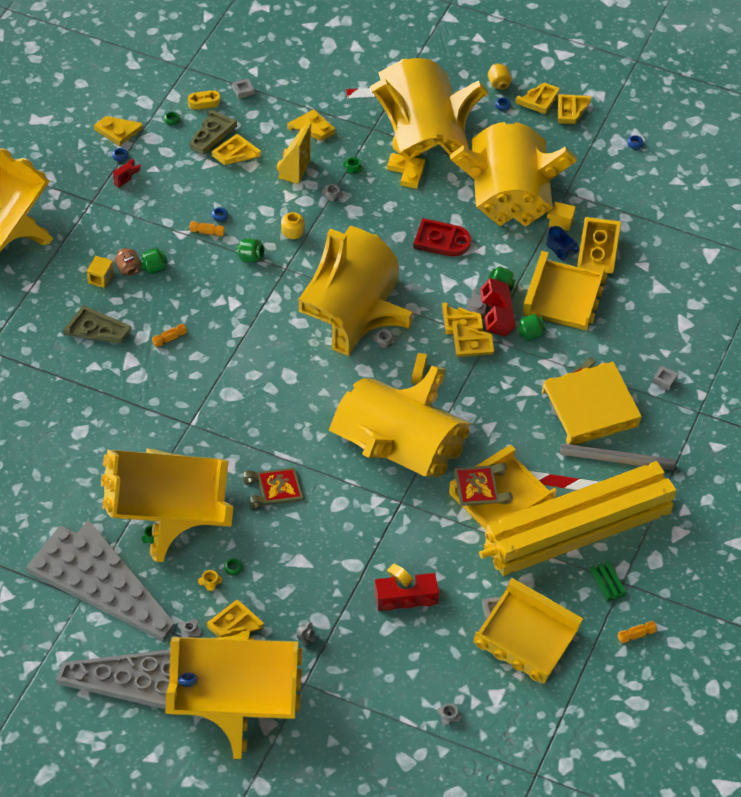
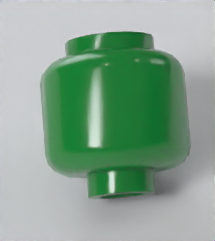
M244 238L237 245L236 253L241 261L256 263L263 258L265 248L258 239Z
M157 247L143 252L142 260H140L143 271L147 270L149 274L164 270L168 263L163 249L160 250Z
M501 266L496 269L493 268L488 279L492 278L508 284L510 290L513 289L516 282L513 279L514 273Z
M536 314L521 318L520 326H517L520 337L524 336L527 341L543 336V331L546 330L542 317H538Z

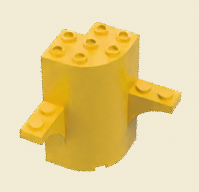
M424 58L402 59L400 62L379 72L381 81L370 86V89L386 111L393 126L399 150L408 160L438 144L449 155L463 145L469 149L465 135L467 117L475 104L488 95L487 89L480 81L472 83L453 94L448 74L436 62Z
M506 122L494 124L471 139L472 151L463 145L450 155V160L474 179L476 207L498 226L504 225L514 217L526 227L551 210L553 206L550 180L577 162V156L566 147L547 154L546 140L529 126L517 122L514 124H506Z
M0 148V252L9 242L20 237L34 240L40 245L50 244L53 238L49 235V231L38 226L34 218L27 216L50 181L42 171L32 166L31 161L26 158L15 160L11 153L4 148Z
M351 225L344 234L329 229L318 269L298 299V311L332 325V350L349 356L358 341L367 332L383 326H400L409 329L412 325L413 315L412 311L386 301L399 279L398 259L390 247L378 235Z
M431 366L428 374L421 382L403 390L396 389L376 379H360L353 384L354 389L351 392L347 391L343 396L328 431L364 449L362 455L368 458H387L425 477H442L447 471L448 460L457 459L463 451L462 445L470 433L469 427L471 423L433 406L438 397V389L444 382L446 369L439 366Z
M148 448L146 453L107 450V454L103 458V466L106 467L105 474H102L101 486H104L105 496L103 498V509H106L108 515L112 518L156 521V524L152 526L154 544L150 545V556L156 562H164L171 542L183 531L198 525L232 526L234 507L224 501L229 461L217 458L178 455Z
M241 631L237 635L219 638L172 637L170 644V676L166 691L165 714L197 715L213 721L227 735L231 743L233 759H242L243 752H247V739H243V731L248 729V718L244 717L295 719V713L300 712L301 694H297V691L301 689L302 669H298V665H302L303 648H299V642L254 640L253 637H250V631ZM183 673H193L197 676L198 682L195 686L186 688L179 684V676Z

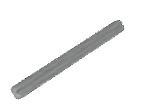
M561 444L560 454L637 466H648L650 463L657 461L661 468L666 470H674L676 460L671 458L571 444Z

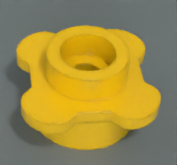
M214 570L205 571L202 577L198 579V584L205 586L208 591H214L215 587L222 583V577L218 576Z

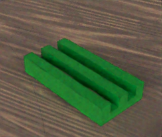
M609 561L605 562L604 565L600 563L597 567H590V572L607 602L625 596L626 591ZM598 572H601L605 583L613 595H610Z

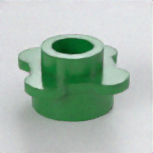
M350 157L343 163L348 174L361 172L364 168L356 157Z
M153 525L145 528L144 536L141 537L143 543L154 544V537H151Z

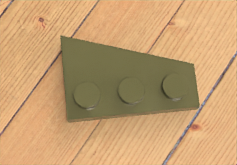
M210 109L207 119H204L201 129L197 130L191 140L190 149L203 155L206 154L237 127V121Z
M83 305L64 328L63 334L123 343L132 330L130 325Z

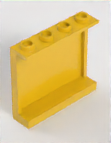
M541 251L524 301L522 315L536 314L538 317L541 316L544 321L587 331L589 324L594 322L595 313L593 311L598 309L599 300L597 298H601L604 287L601 285L605 284L607 280L606 266L603 265L601 272L550 261L548 260L549 252Z
M614 361L601 363L592 368H584L575 373H567L558 378H549L543 383L542 394H548L567 433V444L578 445L639 427L642 416Z
M511 444L475 466H493L500 463L507 465V471H505L504 475H494L498 494L512 493L513 499L510 504L496 503L462 506L486 531L489 522L498 521L500 518L556 497L557 489L553 488L549 491L515 457L516 449ZM454 479L450 482L449 494L460 504L456 480Z
M511 578L506 591L479 632L476 631L473 643L479 649L492 653L498 660L511 664L515 670L528 674L534 681L545 684L579 631L583 618Z

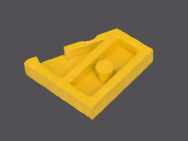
M542 83L537 88L527 91V95L523 97L517 96L515 103L546 114L558 96L560 88Z
M558 94V123L576 124L590 105L591 96Z
M314 109L287 124V128L292 131L293 129L301 130L307 122H311V137L320 141L335 134V128Z
M105 116L94 125L95 131L119 147L143 129V124L140 122Z
M236 134L214 149L212 156L223 165L258 158L261 156V150L239 134Z
M442 303L445 335L453 334V321L459 322L458 324L469 328L471 326L478 331H483L481 314L467 311L461 307L457 310L448 307V303Z
M457 321L452 322L456 357L494 354L492 334L478 331L471 326L469 328L458 324L459 322Z
M237 599L208 621L207 628L219 638L237 635L241 631L254 632L262 630L264 622Z

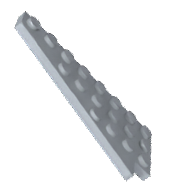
M88 520L78 533L60 525L26 566L27 573L164 642L174 628L172 619Z
M170 650L63 662L56 678V684L165 709L166 691L170 676Z

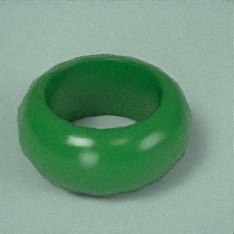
M168 112L164 116V121L168 125H176L180 121V116L176 112Z
M230 558L224 564V570L229 575H237L243 568L241 561L236 558ZM231 564L238 565V568L232 570L228 568V566Z

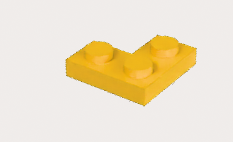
M391 153L387 170L403 173L400 186L418 189L426 159L413 157L408 160L403 155Z

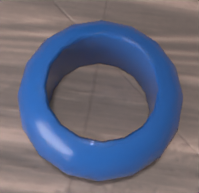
M502 97L496 100L495 106L500 111H507L511 107V102L509 99Z
M633 135L628 138L627 144L632 149H639L643 146V139L640 136Z
M117 148L112 152V157L117 162L125 161L129 155L128 151L124 148Z
M222 207L215 208L212 211V218L218 222L225 221L228 218V211ZM217 213H223L224 215H223V216H217L216 214H217Z
M183 673L179 676L178 682L181 686L190 688L197 684L198 678L193 673Z

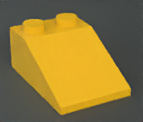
M311 122L305 124L292 140L288 149L284 150L282 161L279 160L277 164L279 179L299 184L311 160Z
M585 217L577 267L601 272L603 265H605V273L613 275L621 233V221Z

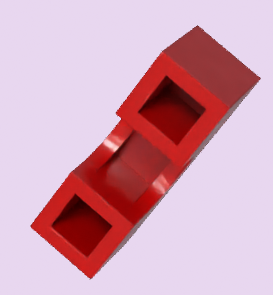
M489 278L480 288L482 303L492 307L484 317L486 329L488 332L506 337L516 326L509 286L506 283Z
M435 573L415 575L414 587L411 589L400 588L396 584L395 577L375 579L374 593L378 611H390L399 608L409 609L417 606L438 604L439 589Z

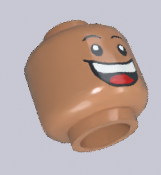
M123 248L115 256L114 261L121 274L133 276L139 272L141 261L135 250Z

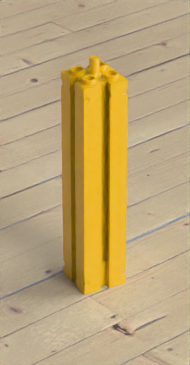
M657 461L652 462L648 466L638 467L505 516L498 521L489 522L487 524V532H485L484 550L479 551L481 559L489 556L495 558L493 559L495 569L499 570L502 576L509 575L511 572H517L658 519L662 515L671 514L673 508L671 500L675 499L676 488L669 478L666 479L664 477L665 472Z

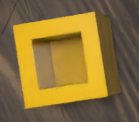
M554 202L553 208L547 214V218L550 219L549 226L570 231L576 206Z
M95 256L87 270L88 284L105 288L113 275V260Z

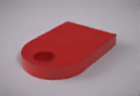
M422 218L413 248L446 256H460L469 250L471 236L463 227ZM463 241L465 242V244H459L457 242Z

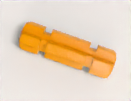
M191 221L189 231L195 233L199 231L201 234L208 235L216 234V236L222 237L225 233V227L221 225L215 227L214 224H198V222Z
M179 324L176 328L173 327L161 333V336L159 334L154 336L152 342L155 347L163 345V342L166 344L178 338V335L186 334L187 328L184 324Z
M649 621L645 623L646 625L640 624L629 628L628 631H620L618 633L620 643L629 642V639L635 640L646 636V633H655L657 631L655 622Z

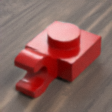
M131 159L128 163L117 168L113 172L114 185L120 188L132 180V175L141 171V164L134 166L135 160Z

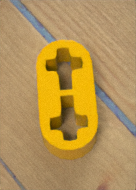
M215 90L196 92L188 96V106L193 110L217 107L220 104V94Z
M417 354L412 374V384H418L423 380L428 354Z
M392 564L387 570L391 577H395L397 583L405 587L414 580L407 571L396 564Z

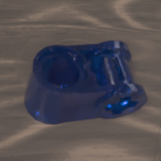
M559 226L549 228L546 245L560 260H565L570 254L579 252L577 242L563 228Z

